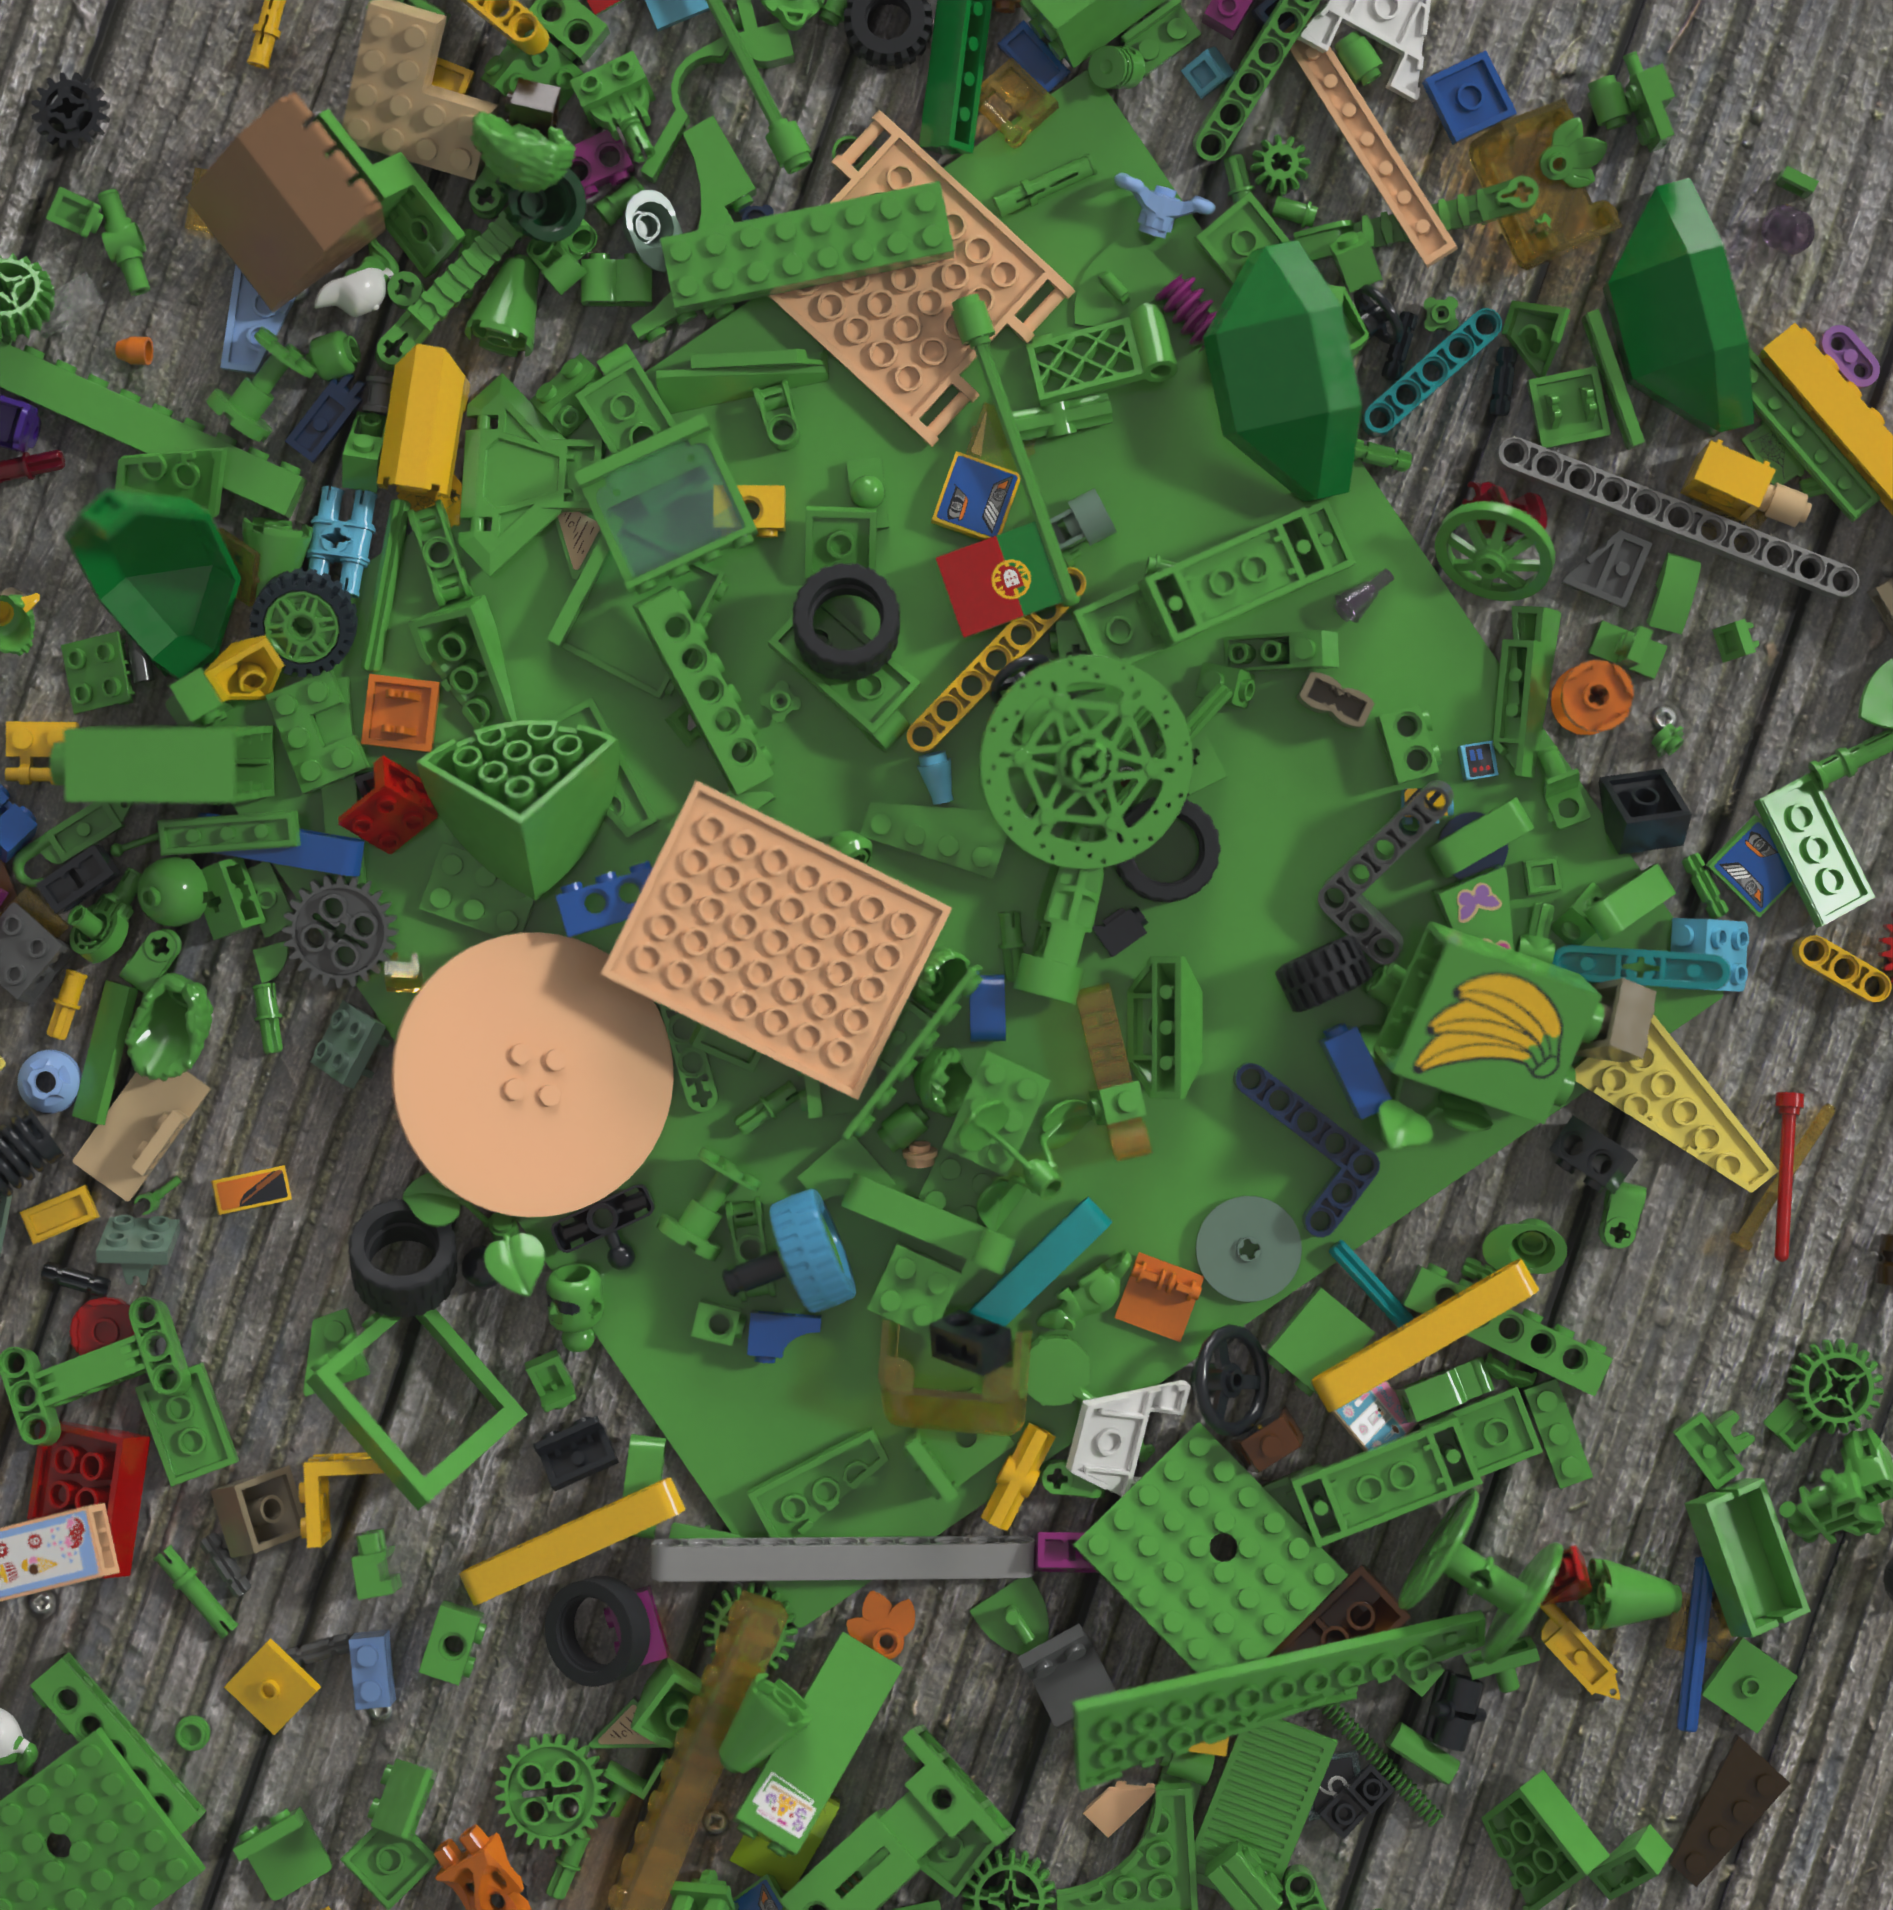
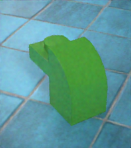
M736 0L738 8L731 9L737 30L744 29L739 34L756 67L767 69L794 63L795 57L788 29L781 22L758 28L751 0Z

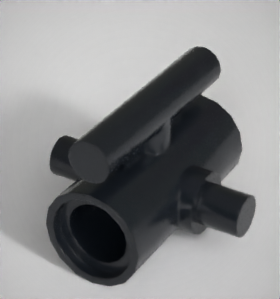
M1444 1668L1445 1671L1436 1681L1422 1736L1433 1739L1432 1742L1439 1746L1456 1751H1465L1472 1724L1483 1722L1486 1718V1711L1477 1706L1483 1682L1478 1679L1472 1680L1469 1676L1454 1673V1671Z

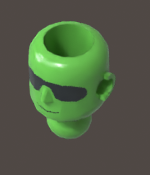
M572 1263L560 1266L550 1273L546 1281L549 1322L555 1329L562 1331L561 1340L566 1349L572 1352H583L593 1345L595 1335L592 1328L600 1322L604 1314L601 1278L594 1268L585 1264Z

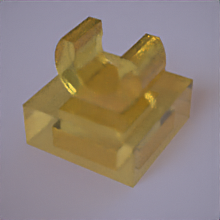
M394 952L391 956V962H385L383 974L387 992L418 993L423 986V976L417 953H412L410 962H399L398 952Z

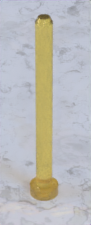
M1829 1103L1823 1105L1795 1147L1793 1176L1834 1116L1836 1108ZM1779 1173L1738 1233L1733 1231L1728 1238L1732 1243L1747 1252L1753 1247L1750 1240L1777 1201Z

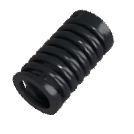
M27 1105L23 1107L24 1116L22 1118L16 1114L10 1117L12 1128L5 1123L0 1124V1193L5 1197H10L13 1194L12 1186L16 1189H21L24 1186L22 1176L28 1181L35 1178L36 1175L33 1168L37 1172H44L47 1166L43 1159L50 1164H55L65 1156Z

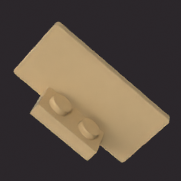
M188 1071L175 1078H168L167 1081H161L160 1079L150 1080L147 1076H140L136 1072L108 1110L105 1125H97L74 1157L73 1163L125 1201H131L208 1095L210 1087Z

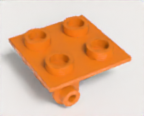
M1138 1252L1114 1318L1181 1342L1194 1304L1200 1296L1204 1276Z

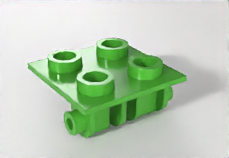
M119 631L61 645L74 714L116 704L125 705L133 703L132 696H135V691L132 690L131 679L127 677L132 673L130 670L126 671L125 667L130 662L129 660H124V658H127L124 647L126 641L121 639Z

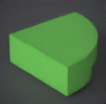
M286 941L253 950L262 984L275 979L285 967L290 951L289 947L284 946Z

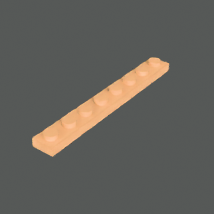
M1295 23L1289 26L1283 32H1290L1294 28ZM1296 39L1290 49L1292 56L1425 266L1429 268L1458 249L1457 245L1331 47H1329L1327 52L1321 53Z

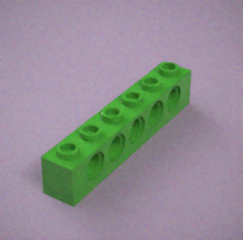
M668 586L633 605L632 607L730 791L739 795L772 777L774 773L770 766L774 764V760L766 746L760 747L754 735L758 733V730L748 714L743 716L737 704L742 702L734 685L732 683L727 685L721 675L725 671L723 663L715 652L710 654L704 643L709 638L702 624L699 621L693 622L688 612L692 606L684 591L681 589L677 592L675 587ZM676 616L681 621V630L677 635L669 636L665 630L666 622L671 617ZM694 648L698 654V660L694 666L687 668L682 662V655L687 649ZM710 679L714 684V692L709 698L703 699L699 694V686L704 680ZM727 710L731 716V722L727 728L719 730L715 724L716 716L721 711ZM738 742H744L747 746L746 756L741 760H734L732 756L733 746Z
M1429 1262L1427 1268L1420 1265L1417 1266L1400 1303L1423 1314L1438 1305L1435 1296L1439 1289L1444 1287L1450 1288L1454 1296L1474 1283L1463 1278L1460 1279L1459 1283L1446 1278L1448 1271ZM1524 1308L1522 1314L1509 1309L1466 1334L1594 1397L1613 1358L1604 1354L1607 1347L1591 1339H1587L1586 1343L1583 1344L1573 1339L1574 1331L1557 1323L1554 1329L1541 1324L1544 1317ZM1506 1318H1513L1516 1322V1330L1510 1336H1502L1499 1332V1325ZM1544 1333L1548 1338L1546 1348L1539 1352L1533 1351L1531 1348L1532 1338L1536 1334ZM1575 1348L1579 1352V1361L1576 1365L1567 1367L1563 1363V1355L1568 1349Z
M70 1652L64 1655L30 1685L34 1690L32 1694L35 1700L43 1708L49 1707L57 1716L56 1723L59 1728L67 1735L72 1734L78 1742L93 1732L86 1727V1717L93 1716L97 1718L101 1729L110 1741L119 1744L123 1748V1758L132 1770L137 1769L145 1773L147 1782L144 1786L153 1798L162 1796L168 1800L170 1809L165 1811V1814L180 1834L184 1833L206 1812V1809ZM63 1690H72L77 1695L76 1705L65 1703L62 1697Z

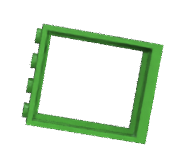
M437 1309L430 1310L421 1316H415L498 1411L430 1473L423 1477L335 1375L401 1319V1317L381 1316L379 1312H375L361 1324L365 1331L358 1337L350 1333L336 1346L340 1351L332 1359L326 1354L311 1367L314 1374L306 1383L418 1511L528 1414Z

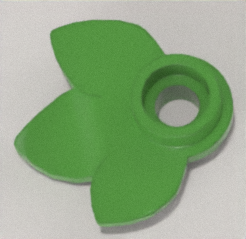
M1581 118L1569 119L1559 125L1553 132L1551 146L1547 147L1539 158L1540 171L1548 179H1562L1570 187L1582 188L1588 186L1595 181L1591 167L1597 165L1603 159L1608 147L1607 143L1598 138L1583 137ZM1561 157L1563 159L1562 165L1554 169L1553 161Z

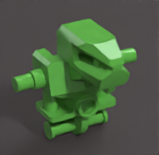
M1866 1428L1863 1431H1851L1844 1437V1446L1840 1449L1845 1466L1844 1473L1836 1474L1831 1469L1824 1470L1821 1474V1479L1825 1486H1817L1810 1491L1805 1486L1799 1488L1802 1503L1796 1506L1793 1502L1787 1501L1780 1506L1779 1513L1788 1520V1525L1792 1532L1802 1537L1805 1542L1812 1543L1816 1541L1819 1533H1821L1830 1544H1834L1837 1542L1834 1532L1839 1530L1847 1531L1856 1536L1866 1533L1874 1536L1879 1534L1881 1528L1884 1527L1885 1522L1880 1503L1893 1498V1461L1889 1449L1872 1428Z

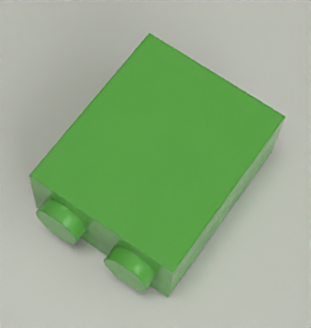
M1318 1285L1265 1348V1351L1270 1355L1267 1362L1281 1374H1284L1286 1370L1290 1371L1298 1378L1294 1384L1311 1397L1316 1391L1310 1381L1320 1373L1363 1349L1375 1332Z

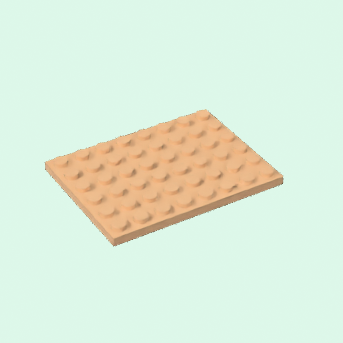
M695 781L607 959L601 975L858 1100L952 907Z

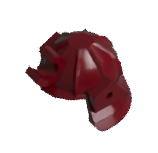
M1489 481L1483 483L1468 482L1467 487L1474 488L1475 497L1473 500L1463 498V505L1473 502H1496L1509 505L1528 514L1546 529L1547 512L1539 494L1529 492L1510 502L1505 490L1500 486H1496ZM1488 519L1477 520L1484 537L1492 538L1497 521ZM1507 524L1503 541H1509L1512 538L1523 535V533Z

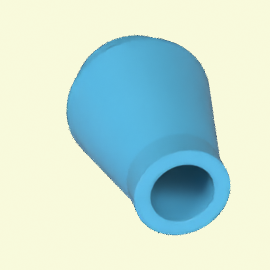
M936 751L919 756L920 765L917 768L929 791L933 805L954 800L952 795L951 758H947L946 751Z

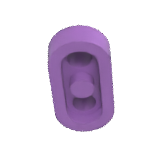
M1835 325L1822 334L1819 341L1820 351L1823 355L1828 354L1834 359L1839 367V374L1846 382L1851 381L1858 389H1863L1877 380L1880 374L1878 360L1849 327ZM1832 339H1839L1841 341V350L1837 351L1832 348ZM1856 365L1864 368L1865 375L1863 377L1855 375L1854 367Z

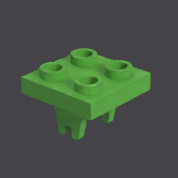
M1597 366L1526 381L1540 446L1549 449L1609 437L1611 435Z

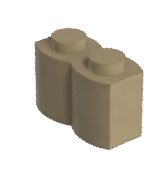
M1312 672L1306 676L1296 697L1307 709L1317 713H1328L1335 722L1351 729L1363 727L1374 706V702L1363 692L1352 688H1342L1332 677L1317 672Z

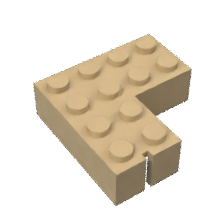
M372 0L368 4L342 127L357 146L390 156L402 152L410 162L475 181L482 173L485 161L481 158L482 153L477 151L471 139L472 118L479 112H486L487 114L490 113L497 116L499 105L432 85L447 16L394 0Z

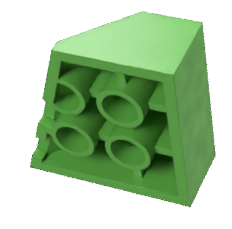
M1544 1769L1481 1817L1498 1856L1506 1859L1513 1874L1509 1877V1880L1514 1890L1520 1889L1526 1902L1522 1907L1523 1910H1540L1610 1856Z

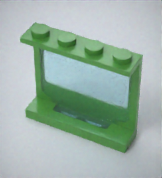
M703 413L573 473L625 581L624 584L630 593L635 590L638 595L648 592L657 587V580L669 575L670 580L678 578L690 571L689 565L700 560L703 565L715 561L722 556L721 550L732 545L735 550L745 547L754 542L752 536L758 534V530Z

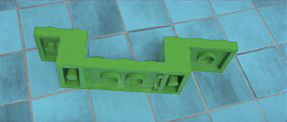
M1327 499L1309 508H1301L1145 577L1139 583L1078 609L1071 614L1090 655L1113 657L1133 664L1190 639L1206 629L1289 592L1293 593L1357 563Z
M987 1050L917 1199L983 1226L984 1223L976 1211L977 1201L993 1182L1007 1177L1015 1158L993 1138L980 1151L972 1152L966 1150L958 1141L959 1127L980 1106L991 1101H1001L1009 1109V1119L1005 1126L997 1133L1019 1152L1051 1080ZM902 1232L867 1309L930 1338V1324L942 1318L962 1275V1269L967 1259Z
M1513 1386L1418 1423L1420 1430L1325 1467L1320 1462L1261 1486L1314 1539L1316 1547L1319 1548L1483 1483L1481 1476L1543 1453L1519 1389L1517 1386Z

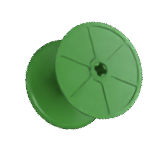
M1471 1488L1463 1493L1450 1507L1422 1548L1404 1582L1398 1599V1607L1402 1610L1412 1608L1428 1593L1442 1573L1467 1588V1595L1472 1596L1476 1594L1498 1608L1487 1631L1485 1646H1482L1483 1661L1486 1664H1492L1513 1645L1543 1601L1561 1563L1563 1545L1554 1542L1545 1546L1530 1561L1518 1578L1509 1574L1494 1564L1492 1556L1484 1558L1461 1543L1471 1525L1479 1503L1477 1490Z

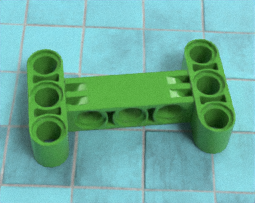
M150 1297L137 1298L129 1308V1318L135 1335L42 1370L38 1356L32 1350L19 1347L5 1349L0 1354V1374L22 1439L31 1445L51 1446L57 1442L61 1434V1425L55 1408L148 1373L154 1390L159 1394L174 1397L185 1394L191 1386V1374L167 1305L161 1300ZM152 1304L155 1308V1317L152 1321L146 1323L143 1318V1312L147 1306ZM163 1337L166 1341V1350L163 1354L157 1356L154 1352V1345L158 1339ZM21 1354L25 1364L23 1369L17 1373L13 1368V1362ZM171 1371H175L178 1379L177 1383L173 1388L168 1389L165 1385L166 1375ZM32 1387L35 1391V1400L31 1405L27 1406L24 1401V1394ZM43 1421L46 1425V1433L42 1438L38 1439L35 1435V1427L38 1422Z

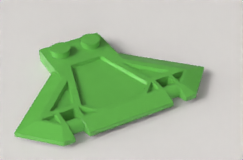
M503 373L467 404V417L477 418V427L474 430H466L460 519L471 520L469 532H459L458 542L490 578L562 512H592L573 473L604 459L605 451L603 440L565 439ZM491 419H498V429H491ZM485 521H492L491 531H484Z

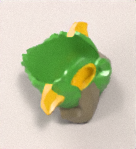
M14 587L0 592V652H9L18 656L23 655V653L28 654L30 647L33 645L31 640L34 638L33 632L35 629L33 608L39 602L40 594L26 595Z

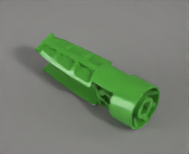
M1065 822L1067 825L1060 838L1072 841H1097L1104 839L1106 832L1103 825ZM1054 864L1050 865L1034 920L1039 921L1032 952L1031 955L1022 953L1013 989L1073 1005L1076 1004L1084 974V969L1076 966L1085 932L1091 933L1093 929L1106 867L1074 869Z

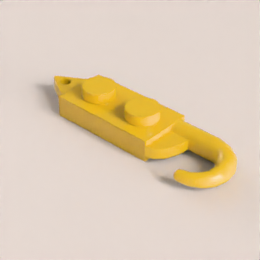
M1540 1604L1541 1610L1549 1617L1541 1629L1542 1642L1591 1695L1597 1693L1620 1700L1615 1675L1618 1671L1556 1604L1544 1606ZM1611 1689H1615L1614 1694H1610Z

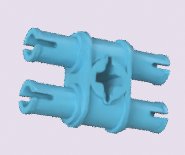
M322 486L318 516H314L311 520L313 536L309 549L306 552V558L309 560L308 570H317L319 575L323 573L329 574L330 564H334V562L341 563L342 570L339 582L343 585L342 590L344 592L348 590L352 598H359L363 569L367 568L370 564L368 556L372 534L376 532L372 519L378 495L367 490L364 491V494L362 490H355L351 520L344 522L338 519L345 491L332 486L331 490H329V486ZM344 537L348 540L345 542H341Z

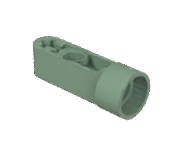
M1095 488L1069 501L1070 509L1050 519L1061 552L1066 549L1069 550L1086 540L1092 546L1117 532ZM1062 522L1065 523L1072 537L1068 541H1065L1058 527V524Z

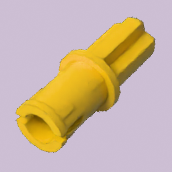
M66 969V975L58 998H53V1002L56 1004L46 1031L50 1037L59 1040L67 1038L76 1009L80 1010L81 1008L78 1003L88 975Z

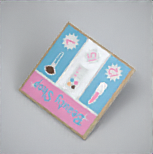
M1387 1381L1339 1409L1332 1411L1333 1415L1363 1451L1407 1435L1419 1423H1407L1396 1391Z

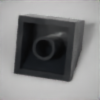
M1664 768L1599 778L1598 783L1605 832L1619 855L1684 846L1692 813Z

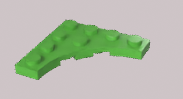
M1190 1782L1155 1785V1800L1151 1819L1135 1849L1118 1866L1103 1876L1082 1885L1056 1889L1057 1910H1198Z

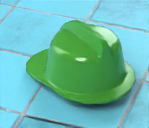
M1528 1218L1519 1223L1504 1224L1493 1229L1484 1239L1482 1254L1486 1262L1495 1269H1500L1522 1258L1530 1273L1547 1274L1563 1265L1567 1257V1245L1563 1237L1545 1221Z

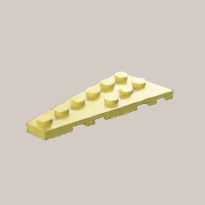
M1655 1015L1651 1018L1648 1047L1643 1059L1616 1062L1584 1057L1573 1066L1576 1073V1082L1748 1192L1753 1193L1779 1172Z

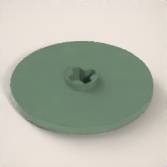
M1239 1196L1226 1200L1216 1206L1202 1222L1196 1240L1197 1262L1207 1282L1222 1295L1243 1302L1264 1300L1282 1291L1295 1276L1302 1254L1300 1234L1291 1216L1276 1203L1257 1196ZM1249 1239L1252 1244H1258V1249L1253 1251L1254 1257L1248 1258L1244 1253H1239V1248L1244 1247L1243 1241Z

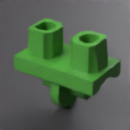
M705 1869L700 1879L692 1878L691 1882L671 1881L668 1889L673 1898L671 1910H738L739 1908L738 1903H735L732 1899L730 1886H727L726 1881L718 1880L717 1872L712 1869Z

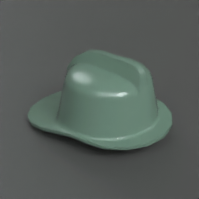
M642 190L633 195L627 203L623 221L624 235L627 241L635 247L637 254L644 264L652 270L664 273L667 272L660 238L682 234L683 231L670 201L660 192Z

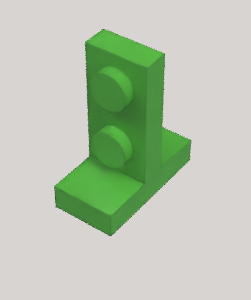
M1602 620L1599 623L1588 654L1653 680L1657 675L1668 646L1651 640L1653 630L1641 625L1628 631Z

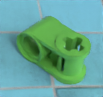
M486 164L482 173L471 187L469 199L476 216L484 220H491L501 213L508 202V196L500 192L501 186L495 183L498 176ZM491 195L493 203L485 202L482 206L479 198H487Z
M787 379L782 380L779 385L765 389L753 388L761 418H763L770 443L778 450H791L799 442L800 431ZM786 424L793 428L792 436L787 440H778L774 437V431L780 425Z
M161 929L152 932L147 936L138 951L129 959L119 976L142 993H145L150 985L167 973V970L182 949L180 936L171 929ZM167 938L166 946L170 950L160 953L158 951L160 944L157 940Z
M1623 1182L1615 1194L1606 1190L1603 1204L1604 1209L1598 1233L1604 1245L1610 1248H1625L1633 1243L1636 1237L1639 1218L1645 1204L1646 1187ZM1619 1224V1229L1624 1231V1236L1618 1237L1615 1241V1236L1610 1234L1611 1227L1616 1228Z
M1049 1459L1039 1469L1041 1470L1039 1475L1040 1483L1052 1494L1074 1495L1084 1498H1105V1489L1071 1473L1066 1468L1067 1459ZM1058 1468L1064 1477L1059 1478L1057 1484L1053 1485L1052 1481L1047 1477L1048 1475H1053L1055 1469Z

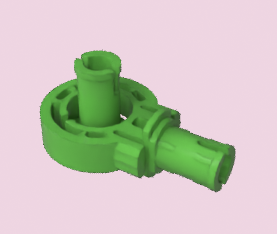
M128 867L112 893H103L97 903L88 908L78 905L70 911L68 915V923L72 925L70 945L85 960L91 963H100L111 957L122 947L128 933V921L134 913L130 904L137 894V885L141 873Z

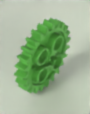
M550 1733L543 1735L542 1744L537 1737H531L530 1749L524 1744L517 1745L520 1756L508 1754L507 1758L512 1766H504L499 1769L507 1777L506 1780L496 1781L495 1783L497 1786L504 1788V1793L495 1796V1800L505 1801L506 1804L498 1813H509L510 1818L505 1823V1826H518L514 1835L516 1838L527 1833V1845H533L539 1839L540 1849H547L550 1840H552L553 1847L557 1850L562 1848L564 1838L568 1846L575 1845L574 1834L581 1839H586L588 1834L585 1827L596 1829L598 1824L593 1817L605 1816L606 1814L598 1807L599 1803L608 1802L610 1799L607 1796L601 1795V1789L610 1786V1783L600 1782L599 1779L606 1769L596 1770L594 1765L599 1761L600 1757H587L590 1750L589 1745L577 1749L578 1738L576 1737L572 1738L568 1744H566L565 1734H558L555 1743H553ZM565 1762L571 1763L575 1768V1776L571 1781H566L561 1775V1767ZM531 1766L537 1767L541 1774V1779L537 1785H532L527 1780V1771ZM572 1785H582L583 1787L581 1792L563 1793L555 1796L545 1795L524 1798L522 1795L524 1791L550 1787L557 1788ZM569 1797L578 1802L579 1810L574 1817L569 1816L564 1809V1804ZM535 1801L541 1803L544 1808V1816L540 1821L533 1819L530 1814V1807Z

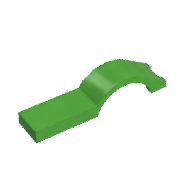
M724 36L686 57L675 71L671 83L672 103L675 111L654 146V156L650 159L647 158L640 170L642 177L653 184L657 182L681 140L682 133L686 131L690 124L689 116L682 108L680 102L681 87L688 74L697 67L709 63H725L731 53V49Z

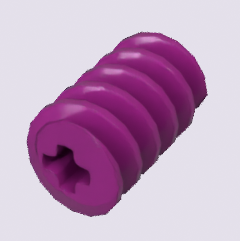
M1181 274L1165 286L1154 299L1156 302L1168 299L1163 311L1165 313L1177 311L1172 318L1173 324L1185 321L1180 333L1182 335L1194 333L1189 344L1191 346L1203 344L1199 350L1201 352L1205 349L1203 336L1218 311L1209 313L1208 310L1213 300L1208 299L1201 302L1199 299L1205 291L1204 288L1192 291L1191 287L1196 278L1193 276L1183 279V274Z

